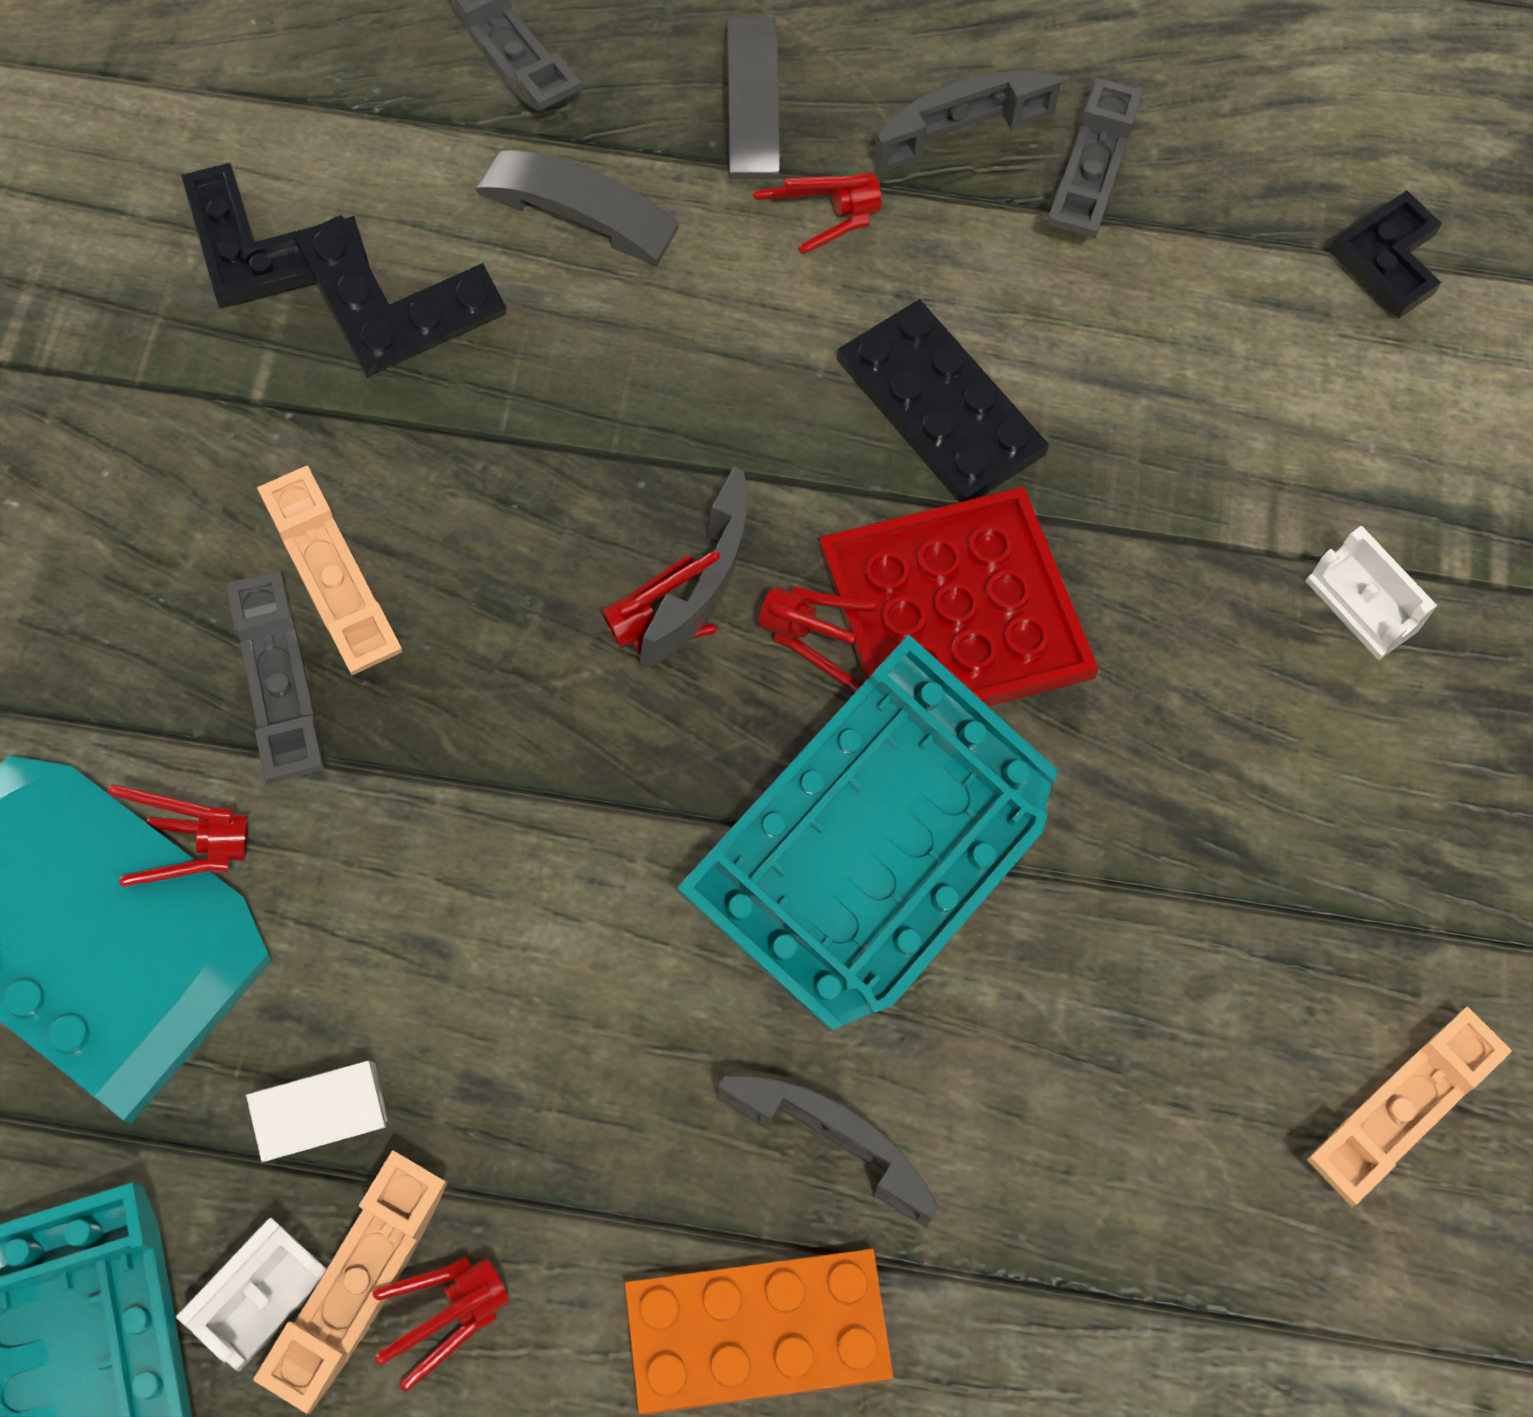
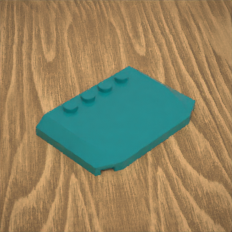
M908 635L675 891L825 1029L830 1031L891 1007L904 994L1043 833L1048 815L1045 810L1051 785L1056 781L1058 770L915 639Z
M9 755L0 764V1022L127 1124L131 1125L273 960L268 948L264 944L255 923L256 920L245 898L211 872L128 887L121 886L119 878L123 875L196 860L72 766Z
M132 1182L0 1224V1417H192L159 1223L142 1185Z

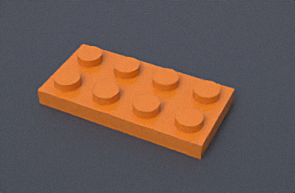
M874 1249L625 1282L639 1416L893 1380Z

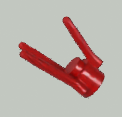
M872 172L853 176L786 178L783 182L785 187L755 190L753 193V197L756 200L832 195L837 214H846L849 219L801 244L799 251L802 254L821 247L853 229L870 226L869 214L880 212L882 205L880 186L877 177Z
M712 551L694 561L692 556H685L630 595L601 609L604 620L618 647L622 649L633 644L637 654H640L643 637L655 616L650 603L716 563L720 559V553ZM715 624L704 625L692 639L713 635L717 632L718 628Z
M797 585L792 592L777 586L772 588L761 607L759 615L760 627L775 633L774 642L791 648L839 683L856 692L863 684L803 643L797 636L804 638L810 630H813L833 639L853 644L856 641L855 634L815 618L816 608L810 604L874 612L877 609L876 602L813 592Z
M116 784L108 787V793L111 796L199 818L197 822L149 817L146 823L154 829L197 834L196 853L208 854L206 859L123 875L119 878L121 886L128 887L143 883L147 884L203 872L228 873L229 861H245L248 842V815L232 814V809L207 807Z
M463 1257L445 1268L399 1280L395 1283L378 1287L373 1291V1298L378 1301L449 1281L453 1283L443 1290L449 1304L448 1308L398 1338L394 1343L375 1355V1362L383 1365L457 1319L460 1324L464 1323L401 1380V1390L409 1391L476 1331L495 1321V1311L510 1303L497 1272L487 1258L471 1266L467 1258Z

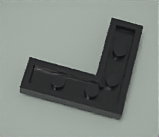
M231 162L181 175L219 308L316 283L295 243L294 235L312 227L255 242ZM355 216L344 218L369 265Z
M342 215L294 235L295 243L366 378L506 315L507 307L483 263L389 305Z

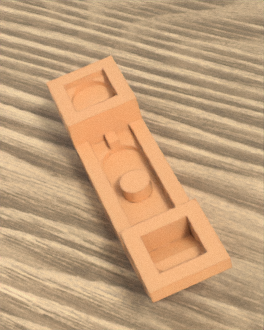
M308 465L257 487L293 564L351 676L402 653V648L336 525L331 510Z
M1467 1006L1346 1119L1307 1161L1351 1207H1354L1396 1166L1395 1163L1464 1095L1473 1090L1512 1050Z
M392 1150L359 1205L363 1211L295 1322L288 1321L253 1381L304 1413H311L347 1363L387 1300H375L373 1298V1291L378 1287L395 1283L401 1276L433 1216L446 1188V1181Z

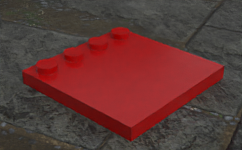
M1024 487L820 537L819 550L835 595L874 601L877 604V609L874 612L840 608L848 631L856 635V641L853 643L865 680L877 670L908 635L915 639L988 707L1096 678L1099 669Z

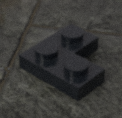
M1406 190L1336 237L1329 252L1388 310L1400 319L1433 296L1441 284V281L1411 252L1434 237L1442 223Z

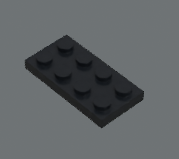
M918 299L838 348L837 361L959 503L982 497L1046 455L1049 443L921 299Z

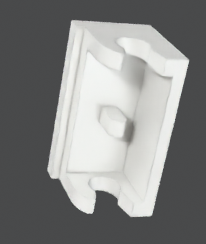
M1363 526L1350 533L1343 546L1336 553L1330 549L1320 559L1313 573L1305 581L1378 661L1415 635L1437 607L1433 600Z
M365 1061L246 1095L262 1162L386 1128V1122L388 1121L376 1064L371 1061Z
M270 1217L176 1317L224 1363H229L236 1371L240 1372L313 1293L327 1269L281 1225Z

